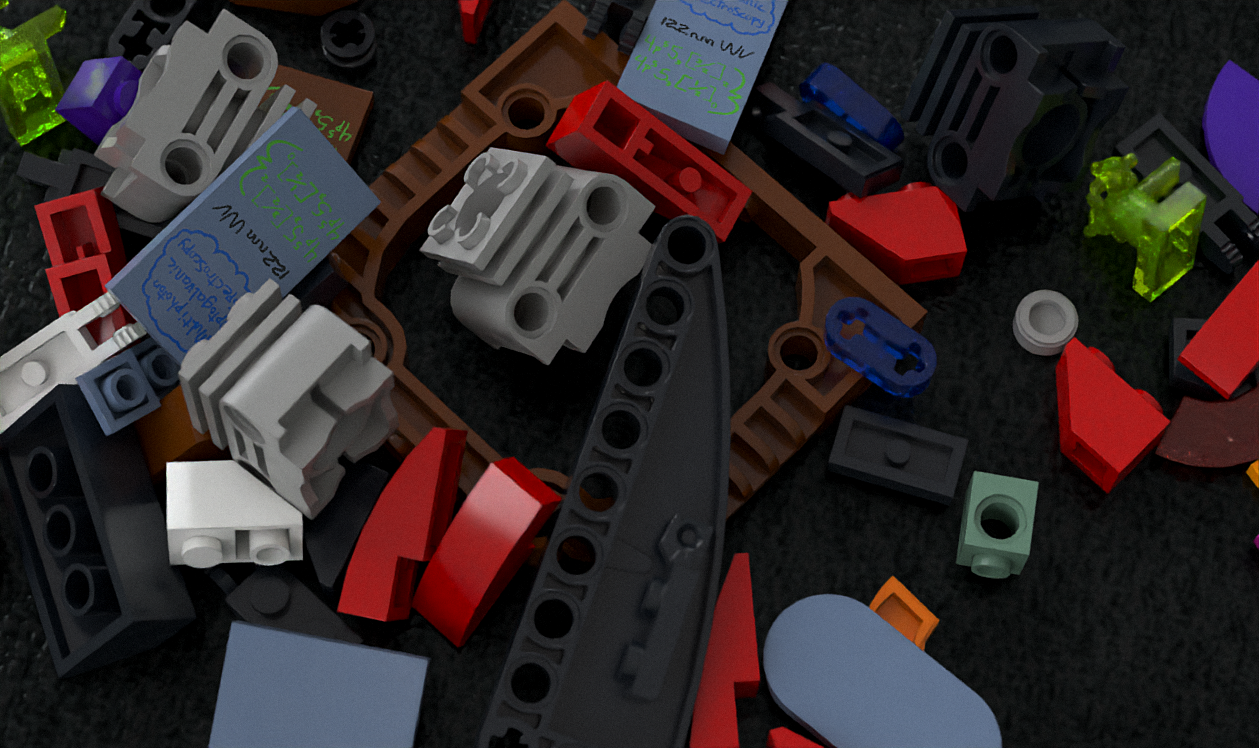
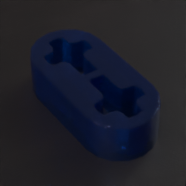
M822 63L800 83L799 93L805 103L815 99L893 152L904 141V132L895 117L835 66Z
M847 297L838 300L830 307L824 323L823 341L827 350L837 359L888 393L898 397H913L921 394L929 386L937 366V355L932 344L925 337L872 302L860 297ZM858 319L865 324L863 330L864 337L855 334L848 340L841 336L842 323L850 325ZM908 354H911L918 359L917 372L910 369L902 376L894 371L897 361L895 358L903 360Z

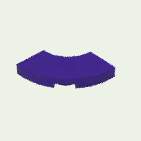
M1228 60L1209 93L1202 119V130H1204L1205 144L1210 159L1209 163L1244 197L1242 202L1258 216L1259 80L1231 60Z

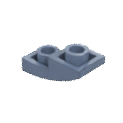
M149 337L79 375L75 379L105 435L108 436L161 407L159 401L181 384L178 376L181 368L152 337Z

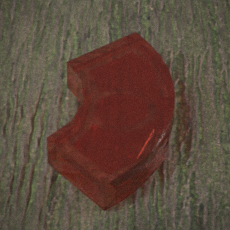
M1259 382L1255 387L1228 400L1204 401L1183 395L1170 420L1169 426L1155 449V454L1171 461L1199 467H1228L1258 459Z

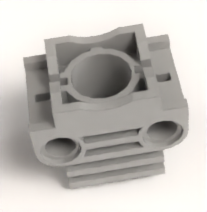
M226 9L220 12L208 34L186 20L175 33L171 45H162L154 53L139 78L137 95L131 109L122 120L108 130L94 153V156L115 168L100 195L139 219L147 222H163L174 217L194 201L283 115L296 90L284 84L257 107L275 77L278 67L277 52L272 42L266 36ZM306 98L296 107L300 108L310 119L317 104Z
M490 147L488 152L479 155L470 164L464 175L465 185L452 204L443 207L434 216L428 227V234L430 236L420 251L428 258L440 260L438 266L446 272L459 275L451 290L450 304L453 313L465 327L492 348L499 349L502 346L528 354L546 365L551 363L562 345L585 353L602 329L607 310L614 296L622 286L638 275L645 265L652 244L638 232L656 206L624 179L614 174L559 166L547 156Z
M269 278L255 294L248 292L237 300L227 316L228 322L209 341L202 339L188 351L182 361L178 376L193 427L202 435L209 429L212 442L222 450L229 444L232 458L236 463L310 520H313L335 496L337 487L345 475V468L338 463L337 459L344 455L355 464L365 455L376 451L399 427L398 413L390 398V391L394 387V377L391 370L372 357L371 343L365 337L319 305H311L302 314L300 301L291 294L282 300L280 286Z

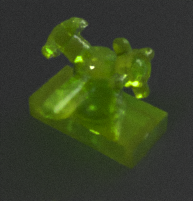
M0 0V9L9 4L8 0ZM58 4L13 30L0 26V109L8 130L20 146L66 121L64 117L55 111L65 91L46 41L49 37L60 32L66 23V10L60 8Z
M1127 153L1123 157H1110L1101 162L1095 161L1090 165L1092 175L1096 176V179L1091 182V192L1086 196V200L1091 206L1088 215L1089 224L1084 228L1083 233L1089 238L1097 234H1111L1118 243L1128 241L1137 249V261L1132 288L1151 303L1193 268L1207 196L1188 181L1161 204L1156 202L1179 183L1180 160H1176L1173 156L1139 183L1136 174L1131 171L1138 164L1137 156L1134 153ZM1106 190L1108 196L1103 200L1100 194Z

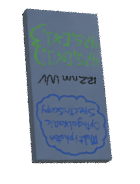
M656 0L618 82L617 88L684 139L724 155L788 0Z
M292 106L104 287L181 368L184 357L197 342L202 339L209 341L228 322L227 316L238 299L248 292L255 294L269 278L280 286L283 299L381 201L300 108Z

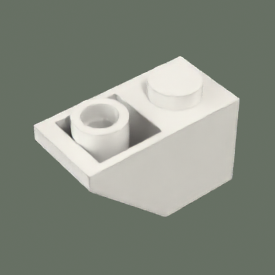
M234 460L167 462V535L170 565L187 564L195 568H208L218 563L255 562L260 565H277L284 561L303 560L302 513Z

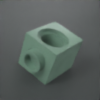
M974 471L965 493L956 564L971 566L973 573L987 578H1006L1010 576V573L1020 575L1030 554L1039 482ZM987 519L999 520L1009 528L1012 537L1003 540L994 539L984 532L980 522Z

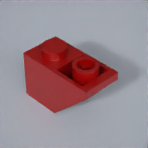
M915 182L903 186L897 192L878 195L869 194L862 198L857 197L851 192L841 196L837 201L829 202L825 223L894 283L904 285L960 275L967 253L956 203L938 186H932L928 182Z
M1074 337L1066 344L1056 366L1060 449L1068 459L1109 494L1159 443L1171 421L1163 415L1162 407L1154 397L1144 390H1134L1116 374L1113 363L1104 353L1094 347L1087 348Z

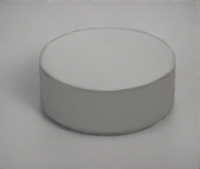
M1039 290L1027 295L1020 302L1013 319V332L1019 344L1027 351L1042 356H1050L1063 351L1066 344L1073 339L1078 327V314L1072 302L1064 295L1051 290Z

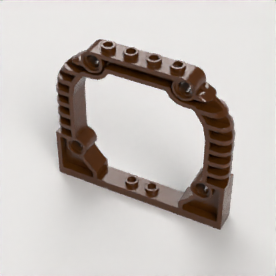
M562 0L461 91L462 103L449 115H445L438 121L436 127L426 136L418 139L397 162L392 163L383 171V174L369 186V189L381 203L330 252L349 285L334 298L326 309L370 341L374 358L393 372L394 387L390 391V398L398 413L399 427L382 444L394 459L402 464L433 427L455 428L468 431L455 504L457 503L460 507L463 506L489 465L503 458L410 373L404 330L395 316L381 303L389 273L409 246L428 229L434 216L443 207L452 204L465 185V172L479 155L488 152L490 147L543 155L549 158L553 151L545 145L574 96L606 80L617 87L630 56L617 51L619 45L603 31L596 35L595 40L582 35L588 19L567 0ZM525 119L535 120L540 123L534 129L528 130L519 129L514 126L518 121ZM685 139L753 191L738 218L747 223L751 221L756 223L801 262L795 286L798 307L797 321L786 323L775 330L769 339L763 375L766 383L730 418L727 522L815 433L820 436L843 413L845 404L850 406L921 335L928 311L733 143L729 142L723 155ZM788 355H802L810 361L812 366L805 370H793L786 366L782 359ZM528 469L557 495L562 496L568 479L567 476L559 471L550 469ZM580 486V499L586 508L595 512H603L609 509L612 497L594 499ZM557 507L553 511L551 516L548 518V520H550L551 522L553 521ZM547 536L534 537L531 543L536 547L523 564L530 567L537 566ZM569 539L562 541L557 548V561H560L567 554L573 559L590 563L591 558L588 549L577 540Z

